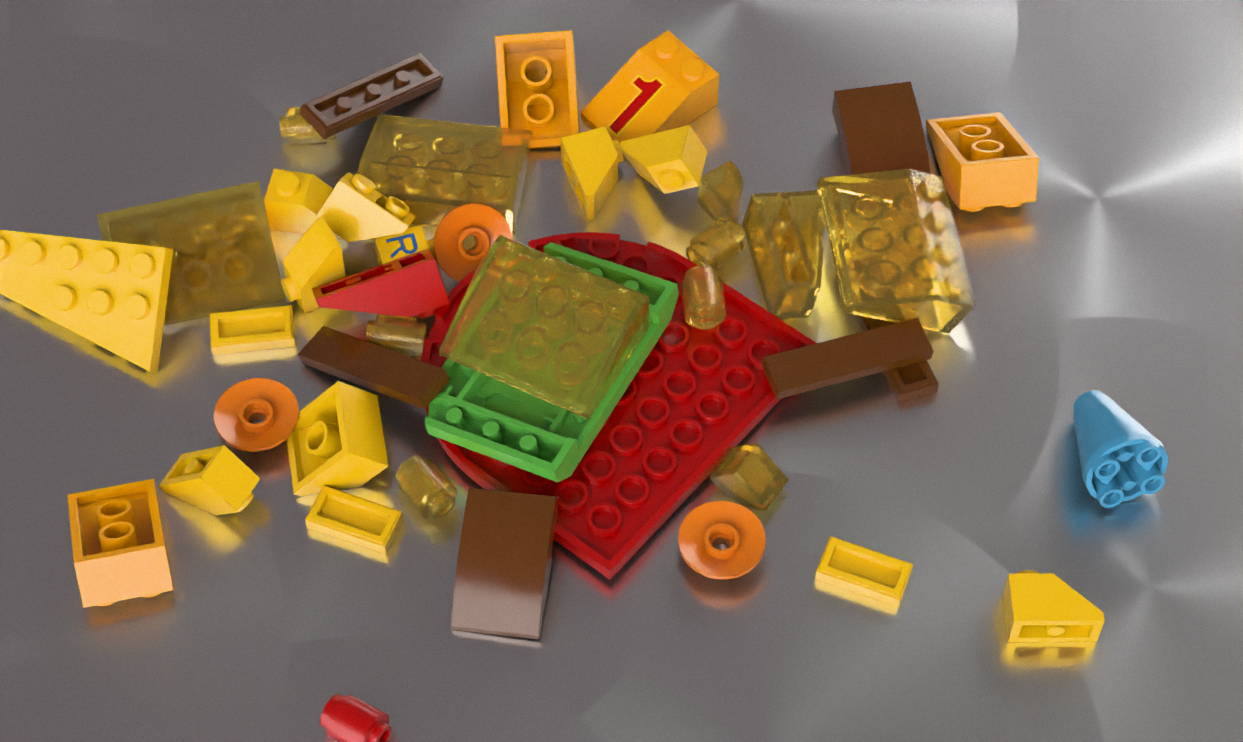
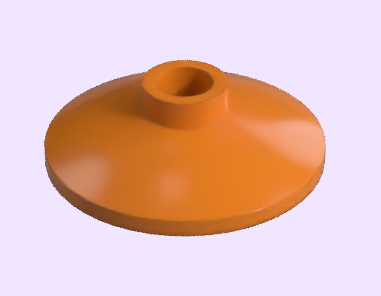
M480 203L463 204L449 211L438 224L433 241L434 254L439 266L449 277L459 282L475 268L495 255L503 253L506 256L512 253L513 247L511 229L505 218L497 210ZM468 235H473L475 238V244L471 249H465L463 241Z
M267 378L243 380L228 388L218 399L213 414L214 425L221 439L233 448L249 452L268 450L284 442L295 430L299 419L298 402L292 391L278 381ZM256 420H264L261 423L252 424Z
M712 501L694 508L687 514L679 528L678 546L684 561L697 573L713 579H733L750 572L760 562L765 551L766 534L761 521L748 508L729 501ZM724 544L729 549L719 550L714 548V546Z

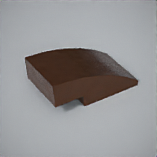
M911 81L834 91L832 113L840 138L839 152L856 211L933 201L934 193L927 147Z
M469 488L457 559L451 630L540 639L553 561L552 547L558 517L555 496Z

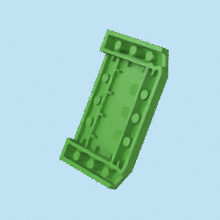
M550 242L543 246L545 253L530 262L524 258L511 267L441 368L446 370L450 380L429 404L428 417L425 416V426L429 435L558 483L572 475L671 321L679 292L676 283Z

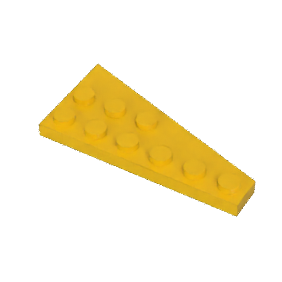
M0 230V294L143 369L158 373L173 249Z

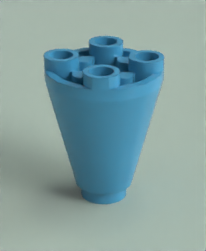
M1092 390L1080 395L1073 406V418L1082 478L1090 495L1098 499L1100 505L1104 508H1112L1121 502L1132 500L1143 494L1158 492L1165 484L1163 475L1167 470L1168 456L1162 443L1113 399L1104 395L1101 391Z

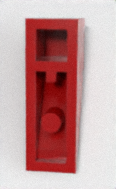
M429 248L312 288L317 305L321 308L402 317L418 315L419 318H425L435 315L439 307L450 304L435 258Z

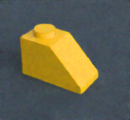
M690 125L620 142L619 148L635 171L663 194L699 186L707 150Z
M606 126L561 138V164L586 221L593 220L597 216L618 181V163L623 162L622 150L619 148L620 144L618 140H611Z
M274 169L264 197L269 229L305 234L334 189L314 174ZM333 233L337 239H342L341 237Z
M323 217L313 222L283 260L286 278L281 279L282 288L290 302L296 300L304 314L319 308L312 288L346 277L341 245Z
M225 445L181 454L158 487L169 495L217 516L238 513L246 508L253 499L254 494L252 490L260 478Z
M1024 570L1016 574H1008L1003 592L1008 642H1097L1105 621L1104 613L1054 573H1038L1034 570Z

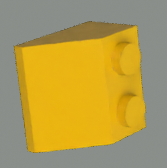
M337 381L299 411L297 426L287 438L293 493L295 495L319 494L323 485L336 490L361 487L388 467L378 395Z

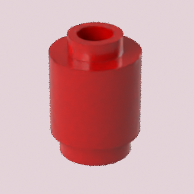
M335 694L325 705L320 717V725L326 729L327 734L340 742H388L392 731L391 726H389V715L351 694L346 696Z

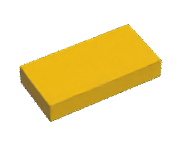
M292 305L210 313L212 354L220 355L296 347Z
M323 485L305 519V523L309 529L386 554L403 521L402 511Z
M830 536L816 570L815 579L899 608L914 564Z

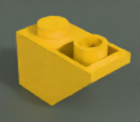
M347 172L339 180L315 220L323 217L332 232L349 243L404 233L416 216L409 212L410 208L400 199L393 196L387 198L376 191L375 184L361 174L352 175Z

